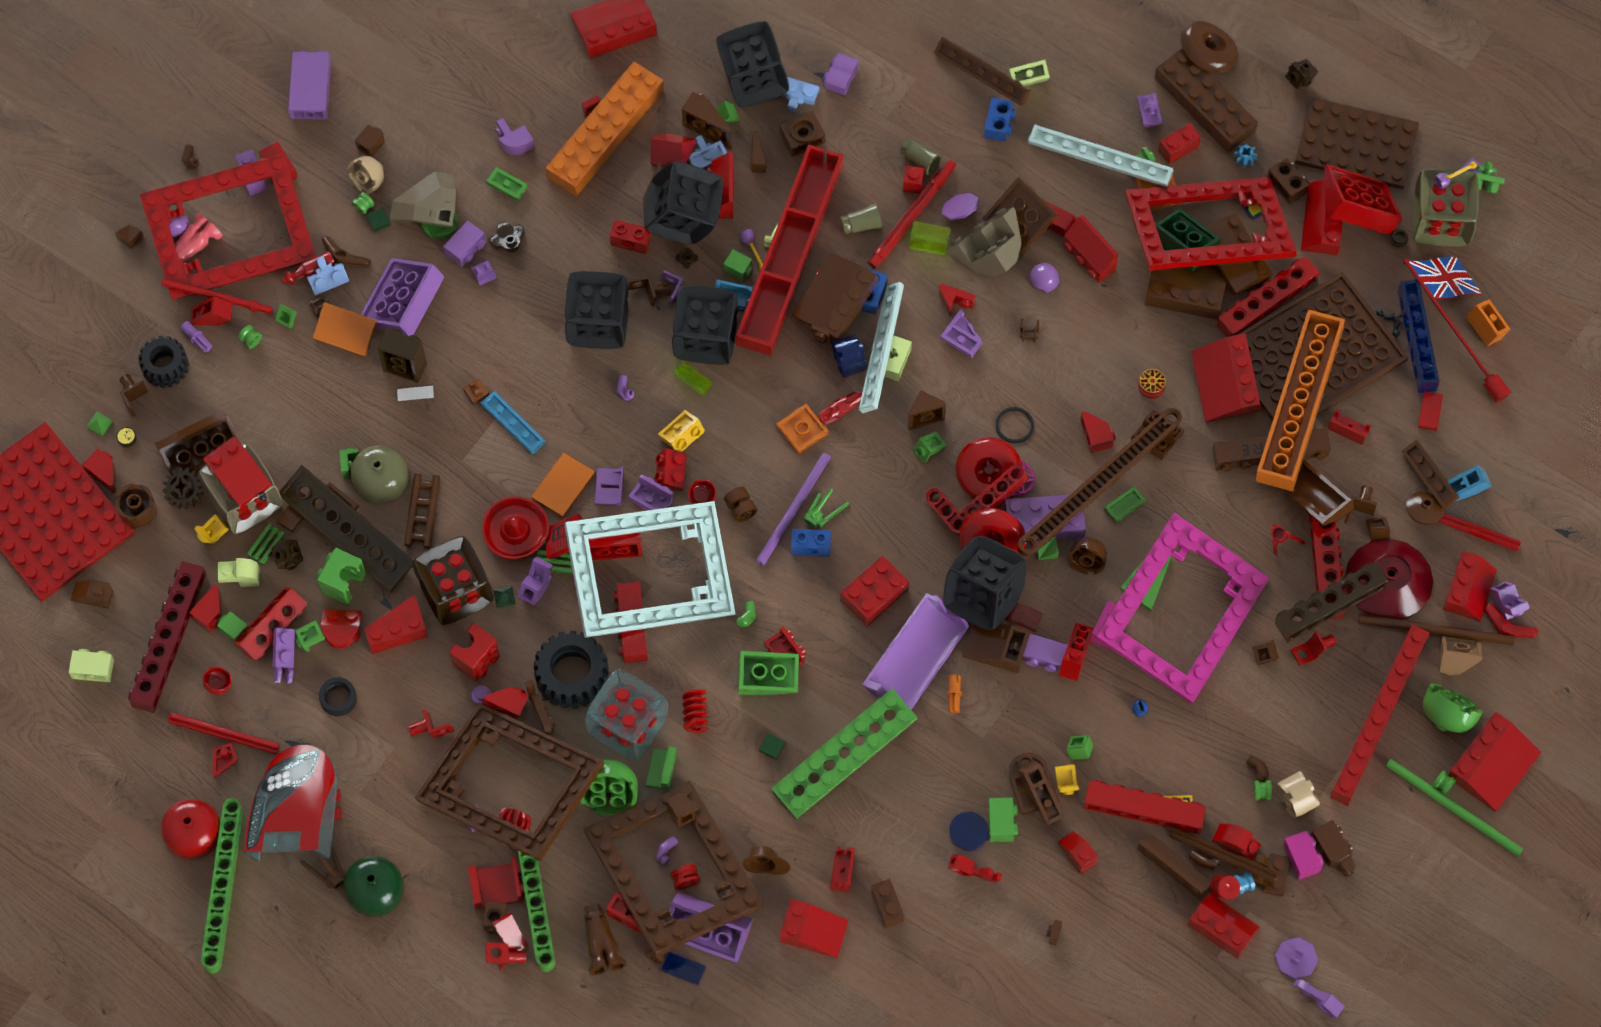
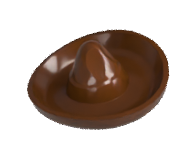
M1192 21L1182 28L1181 43L1189 59L1199 68L1213 73H1222L1231 70L1236 65L1239 55L1234 40L1225 31L1205 21Z

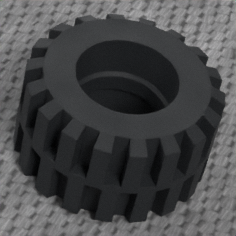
M159 336V339L155 340L154 337L151 338L150 343L147 341L144 344L145 348L142 347L140 349L141 354L138 356L140 368L149 383L152 382L153 386L157 387L159 384L161 388H165V385L173 387V383L179 384V379L186 377L184 373H188L189 361L183 345L174 338L172 340L170 336H166V338ZM163 356L174 358L171 364L166 367L154 366L155 362Z

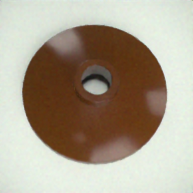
M1417 492L1407 500V513L1417 523L1432 525L1439 522L1444 515V508L1432 493Z

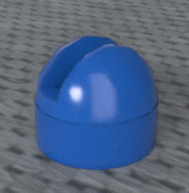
M1143 700L1135 701L1132 706L1133 714L1138 717L1146 715L1148 711L1147 703ZM1138 704H1141V706H1142V708H1143L1144 711H1141V710H1140V707H1139Z

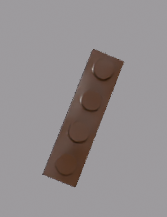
M1417 439L1402 451L1444 509L1460 498Z

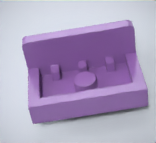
M641 475L639 483L629 494L628 500L646 511L669 508L673 501V492L668 487L656 483L652 478Z

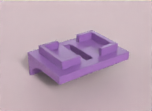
M623 466L617 469L597 468L595 505L622 506ZM601 486H619V488H601Z

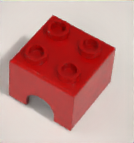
M472 623L466 630L470 635L471 641L469 643L471 646L469 648H461L455 644L449 653L453 666L476 682L487 674V668L491 663L495 664L498 661L500 654L496 638L475 623Z

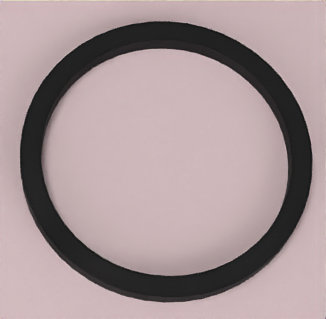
M1010 407L1003 410L996 419L998 435L1010 443H1020L1027 440L1034 429L1032 416L1026 410L1019 407ZM1009 411L1024 413L1031 422L1029 433L1021 439L1005 437L998 425L1002 415Z

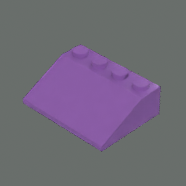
M391 258L361 315L378 320L375 328L385 331L386 328L390 330L397 329L405 335H414L444 276L433 264Z

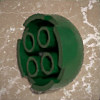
M367 856L357 860L350 866L344 878L343 889L346 900L354 911L366 916L380 917L392 912L399 905L404 891V881L400 870L392 861L381 856ZM371 877L373 882H369L368 878Z

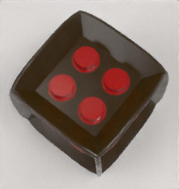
M459 536L423 552L413 560L415 576L419 580L424 596L441 625L454 623L488 606L494 599L493 590L485 570L465 536Z

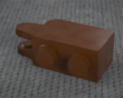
M1331 820L1312 830L1310 836H1313L1316 847L1328 867L1335 868L1338 866L1344 876L1351 877L1355 870V864H1353L1351 859L1353 847L1349 841H1345L1339 824H1335Z

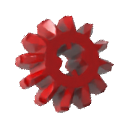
M503 808L498 815L499 818L526 831L530 829L532 819L524 812Z

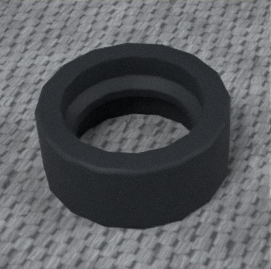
M335 677L325 681L321 686L319 701L323 710L329 715L336 717L344 716L355 707L357 694L350 681L345 678ZM335 687H344L349 692L348 702L340 707L331 706L326 699L327 693Z

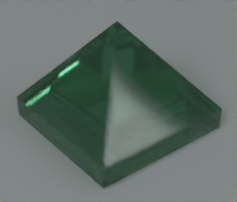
M512 586L493 590L497 608L516 604Z

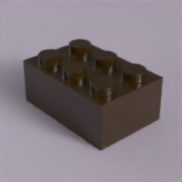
M386 328L378 345L383 371L419 383L427 365L422 340L414 335H405L397 329L390 330Z

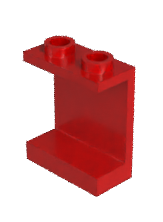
M511 858L512 863L488 868L477 869L476 865L468 866L475 910L485 908L486 902L509 904L523 901L522 895L525 894L524 884L519 882V876L522 875L521 866L516 864L515 858Z

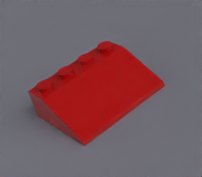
M605 0L570 13L589 59L657 35L656 22L644 0Z
M1326 164L1325 206L1329 216L1334 220H1342L1348 224L1359 225L1365 229L1369 228L1379 233L1391 235L1401 222L1402 216L1387 183Z
M1246 333L1226 337L1191 351L1206 423L1262 411Z
M1495 711L1452 767L1448 776L1457 779L1455 783L1497 812L1541 754V751L1512 722Z

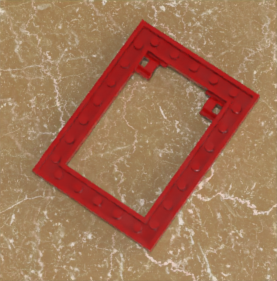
M284 154L140 194L165 279L212 290L300 265L316 257ZM272 178L292 246L202 271L199 259L193 260L191 263H183L182 258L179 259L169 224H171L170 219L185 215L182 206L183 202ZM176 205L177 209L170 211L169 206ZM196 269L197 273L189 274V271ZM168 287L172 301L194 295Z
M1270 177L1125 190L1127 205L1149 271L1292 258L1297 255L1296 247ZM1239 198L1240 204L1244 206H1253L1256 203L1259 205L1267 227V231L1262 237L1259 236L1258 232L1253 233V243L1164 251L1149 206Z

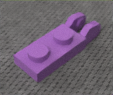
M274 628L272 667H274V681L276 683H280L282 679L281 668H285V682L292 683L295 629Z

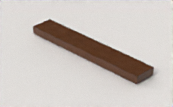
M941 37L934 54L1018 105H1024L1031 91L1030 88L949 39Z

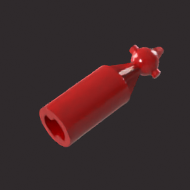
M327 251L303 262L294 273L286 271V275L281 282L294 285L296 278H307L316 274L315 270L319 268L316 258L321 256L324 257L326 264L331 263L332 267L336 265L331 253Z

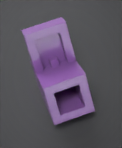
M503 118L496 121L497 129L495 130L499 137L500 148L505 153L521 155L535 148L533 138L525 125L511 132Z
M535 557L532 561L529 575L521 582L517 597L535 605L541 599L551 581L552 576L550 574L553 565Z
M1506 581L1490 588L1494 602L1505 619L1508 620L1524 614V611L1530 609L1528 602L1519 598L1515 584Z

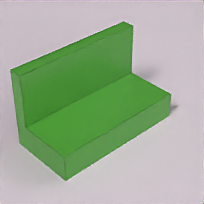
M669 746L668 751L654 748L646 786L669 790L677 756L676 747Z

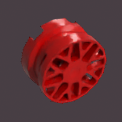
M695 864L681 866V869H674L670 873L671 879L674 880L675 890H685L701 882L700 875L696 873L698 870Z

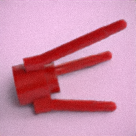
M1276 524L1272 525L1271 537L1273 538L1274 555H1277V544L1285 542L1287 538L1305 544L1304 540L1287 532L1284 527Z

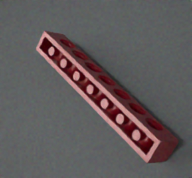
M182 561L180 567L178 566L175 570V580L169 586L167 601L163 602L161 618H158L155 623L156 631L154 636H151L149 639V649L147 654L143 655L141 671L136 673V684L128 695V700L133 708L155 713L190 620L189 612L196 604L206 577V571L203 566ZM184 582H190L188 586H182ZM178 599H184L181 604H175ZM172 616H177L175 621H169ZM171 634L169 638L162 639L163 635ZM164 651L162 656H155L157 652ZM151 669H158L156 673L149 674ZM146 686L151 687V689L147 692L142 691L143 688Z

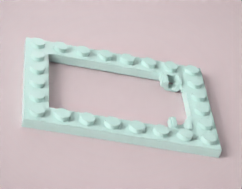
M714 501L564 523L585 638L735 615ZM692 525L693 529L688 530L687 526ZM679 527L682 540L694 537L698 539V543H701L708 580L705 581L706 586L691 588L693 601L609 614L601 613L589 539ZM700 594H705L706 599L701 600Z

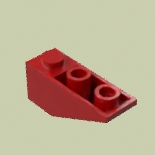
M1075 623L1059 672L1060 677L1078 681L1094 630L1093 627Z

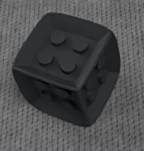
M767 21L747 24L727 31L716 38L719 55L738 107L759 104L779 97L789 91L786 71L782 65L772 29Z
M681 162L667 164L653 177L649 186L644 214L645 229L655 235L680 243L696 244L713 231L717 224L723 192L722 178L711 171Z
M595 271L570 273L565 302V335L568 344L576 347L617 349L624 346L628 320V282L624 275Z
M696 285L681 286L677 297L673 322V355L678 359L689 362L714 365L729 364L733 354L737 327V294L722 288Z
M976 536L964 547L951 564L945 580L944 606L953 614L981 628L988 630L997 628L1016 606L1022 594L1027 572L1026 559L1014 550L994 540Z

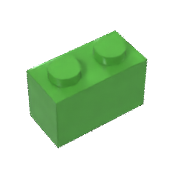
M989 798L990 842H1014V835H1018V823H1014V816H1017V804H1013V798Z

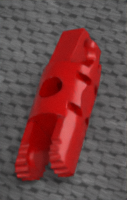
M853 391L846 396L843 395L818 414V418L824 425L839 419L860 403L862 393Z

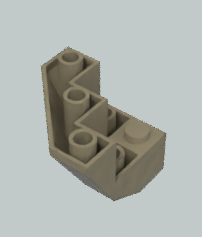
M436 171L428 175L392 201L389 219L406 223L413 221L445 228L452 227L456 199L453 175Z
M1012 207L1007 210L1002 208L996 212V216L985 223L980 222L973 227L974 230L963 237L959 236L952 240V245L947 249L948 253L975 273L995 277L1007 272L1017 263L1022 244L1015 208Z

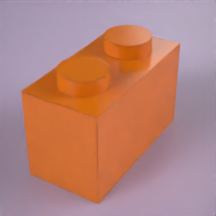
M1490 299L1477 304L1466 315V318L1486 346L1500 341L1511 330Z

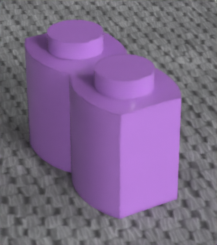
M838 52L836 57L831 59L829 72L826 71L823 76L824 88L845 96L857 72L859 60Z

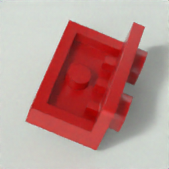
M666 448L656 456L655 464L657 467L654 481L661 486L682 491L685 489L686 453Z
M784 626L780 628L779 633L764 641V646L770 653L799 654V666L805 663L804 655L806 653L801 645L797 646L794 642V635L790 630L786 631Z

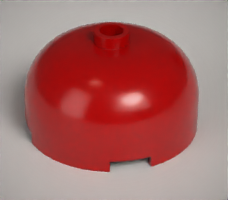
M193 798L184 799L173 804L164 814L161 822V835L170 852L179 858L191 860V858L206 856L217 847L221 821L215 809L207 802Z

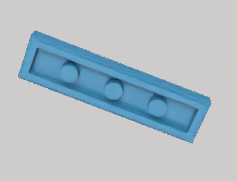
M495 391L481 402V406L531 455L546 444V440Z

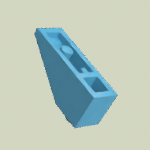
M1478 465L1448 480L1460 497L1456 501L1476 495L1492 486L1485 470Z

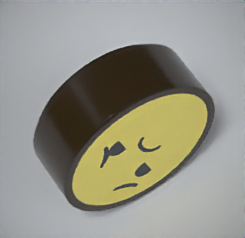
M124 427L118 431L117 440L121 446L130 447L136 442L137 437L132 428Z

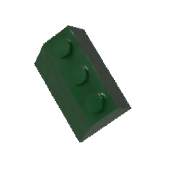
M1178 208L1155 224L1164 251L1217 246L1220 242L1218 236L1181 208ZM1199 266L1187 267V268H1188L1189 270L1193 271V270H1195L1196 268H1198Z

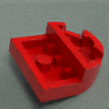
M323 609L321 630L325 637L324 640L329 643L330 647L338 649L347 648L350 643L359 640L363 616L362 610Z

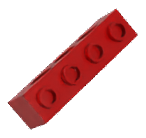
M284 587L238 637L234 644L249 659L256 661L262 658L268 646L273 645L274 628L288 629L292 624L291 621L304 612V607L307 603L293 588ZM284 606L287 607V613L285 615L282 614V609ZM271 620H273L275 625L273 629L270 630L269 623ZM260 634L262 639L261 642L257 644L256 637Z

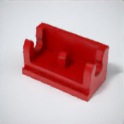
M1336 409L1328 429L1363 445L1371 425L1367 424L1365 426L1339 414L1340 411Z
M837 847L834 856L830 890L850 892L855 848L849 847L848 850H842V847Z

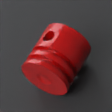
M1219 874L1212 879L1210 890L1214 896L1231 900L1239 895L1241 886L1237 878Z

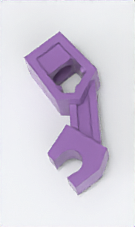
M1297 979L1292 985L1295 989H1300L1302 995L1315 999L1316 1006L1329 1017H1338L1345 1007L1332 994L1324 991L1320 992L1304 980Z

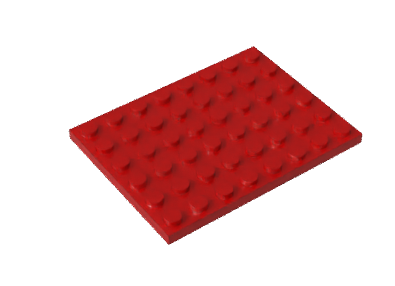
M46 422L0 454V551L41 602L135 534L132 527L119 517L114 505Z

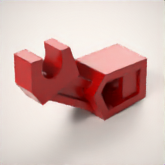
M961 854L951 855L947 868L957 874L968 877L973 875L990 882L1000 881L1001 873H994L991 868L976 867L975 861Z

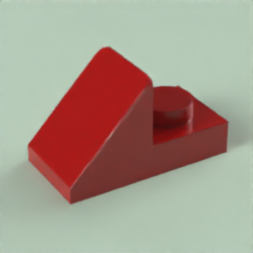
M942 283L939 285V296L949 315L954 304H958L961 308L973 309L976 295Z

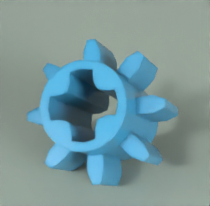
M1248 143L1242 147L1238 145L1237 151L1234 152V157L1237 158L1236 164L1242 165L1243 168L1248 165L1253 166V160L1257 159V154L1254 153L1255 147L1249 146Z

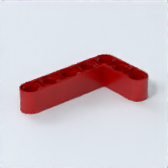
M1020 465L1011 466L961 511L937 488L928 490L926 500L949 528L960 536V530L956 529L959 522H963L974 509H997L1005 502V499H1008L1027 482L1028 473ZM1017 471H1022V476L1019 479H1014V474ZM1007 484L1006 491L1000 492V486ZM940 494V499L937 502H933V496ZM992 496V497H993L992 503L989 504V505H986V504H985L986 498ZM952 508V513L949 516H945V510Z

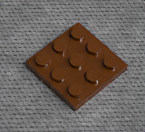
M1017 177L982 219L986 222L996 216V212L1002 208L1007 210L1014 207L1022 243L1019 256L1023 257L1057 218L1058 214L1023 179Z

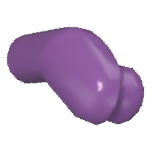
M619 375L616 392L623 400L630 401L634 397V391H630L626 387L627 376Z
M671 836L659 846L656 860L662 865H666L669 862L670 857L667 853L678 844L674 836Z

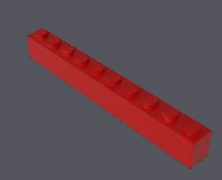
M1414 625L1411 626L1332 790L1330 798L1344 805H1349L1430 632Z

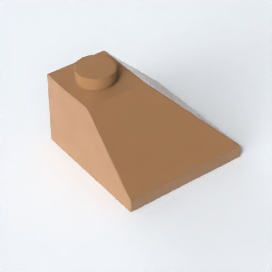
M1442 635L1439 672L1448 676L1460 675L1482 660L1481 641Z

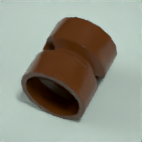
M744 486L737 487L724 496L727 507L732 509L731 514L738 523L752 518L758 512L753 500H749L750 495Z

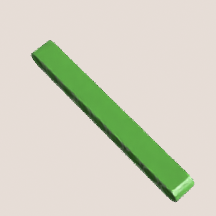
M229 798L223 804L201 955L203 967L211 974L218 972L222 966L243 819V808L235 798ZM231 807H238L235 812H228ZM234 825V830L226 831L228 826ZM232 844L230 850H223L225 845ZM222 864H230L227 869H220ZM221 882H227V885L224 888L220 889L218 888V885ZM224 901V905L222 907H215V904L217 902ZM216 920H221V921H222L221 924H220V926H218V927H213V926H212V924H213L214 921H216ZM212 940H219L216 946L209 945ZM216 959L214 965H207L208 960Z

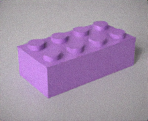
M1069 495L1005 499L1004 510L1017 518L1022 524L1025 533H1027ZM1084 511L1064 527L1061 532H1058L1056 540L1085 537Z

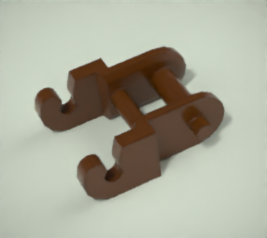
M319 294V298L315 301H309V306L314 308V313L318 319L320 316L319 310L323 307V304L318 308L315 305L320 301L332 304L329 300L326 301L324 299L325 296Z
M1021 318L1020 332H1023V334L1020 335V338H1022V342H1024V339H1031L1034 342L1038 339L1036 333L1039 332V320H1037V326L1034 329H1025L1023 318ZM1025 332H1034V336L1025 335Z

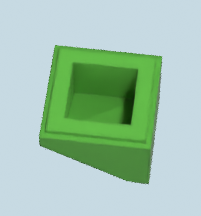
M1056 536L1037 551L1038 560L1058 558Z
M1089 735L1071 736L1066 749L1070 759H1089L1093 743Z

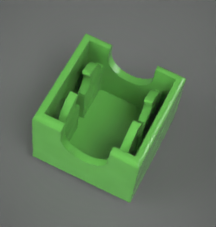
M335 548L333 552L328 553L325 560L326 565L323 569H319L316 579L323 595L342 604L349 605L353 596L348 592L349 583L347 581L357 580L362 582L366 573L360 558Z

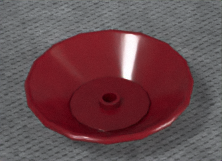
M1390 538L1370 541L1356 550L1348 561L1345 576L1351 572H1358L1367 563L1372 564L1376 562L1388 579L1387 588L1356 604L1359 609L1368 615L1394 619H1407L1421 611L1431 597L1434 581L1431 567L1419 550L1406 542ZM1391 572L1394 574V576L1390 577L1388 573ZM1360 580V581H1359V583H1361V584H1363V585H1366V584L1369 583L1367 580ZM1347 589L1348 594L1352 593L1350 589Z

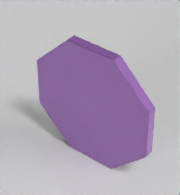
M972 193L955 195L944 203L941 214L949 220L965 218L977 210L979 198Z
M1299 937L1283 941L1275 955L1280 972L1293 979L1311 975L1318 962L1313 944Z

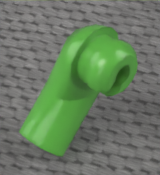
M753 601L745 602L746 612L737 619V625L741 628L748 627L756 619Z

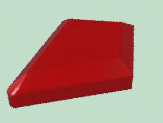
M232 742L213 749V778L219 776L238 761Z

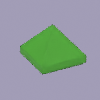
M280 304L275 321L291 329L297 312Z
M96 412L86 427L103 436L113 420Z

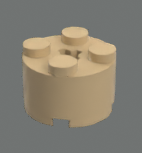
M1301 771L1287 777L1276 785V791L1281 802H1285L1287 805L1286 810L1293 818H1297L1320 805L1317 797L1312 793L1315 790L1310 780H1305Z

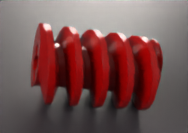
M689 690L682 695L683 714L685 715L683 717V728L688 732L703 733L708 730V727L703 726L708 723V720L702 719L708 716V713L703 711L707 709V705L702 704L707 702V698L701 697L707 694L706 690Z

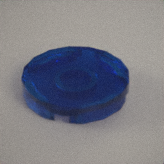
M963 812L956 815L949 827L952 843L964 851H975L981 848L989 834L988 824L985 819L974 812Z

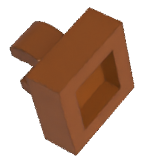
M480 378L463 387L464 392L473 405L489 396V392Z

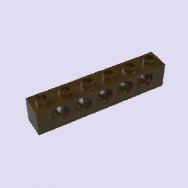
M1376 562L1372 564L1367 563L1358 572L1347 574L1342 581L1338 583L1333 582L1324 591H1317L1306 601L1301 600L1295 603L1293 608L1288 611L1285 609L1276 615L1277 617H1275V625L1288 643L1387 588L1388 579ZM1360 580H1367L1369 583L1366 584V585H1363V584L1359 583V581H1360ZM1350 589L1352 593L1345 594L1342 590ZM1332 598L1335 600V602L1328 603L1326 602V599ZM1315 607L1319 611L1313 613L1309 611V609ZM1300 617L1302 620L1300 622H1295L1292 620V618Z

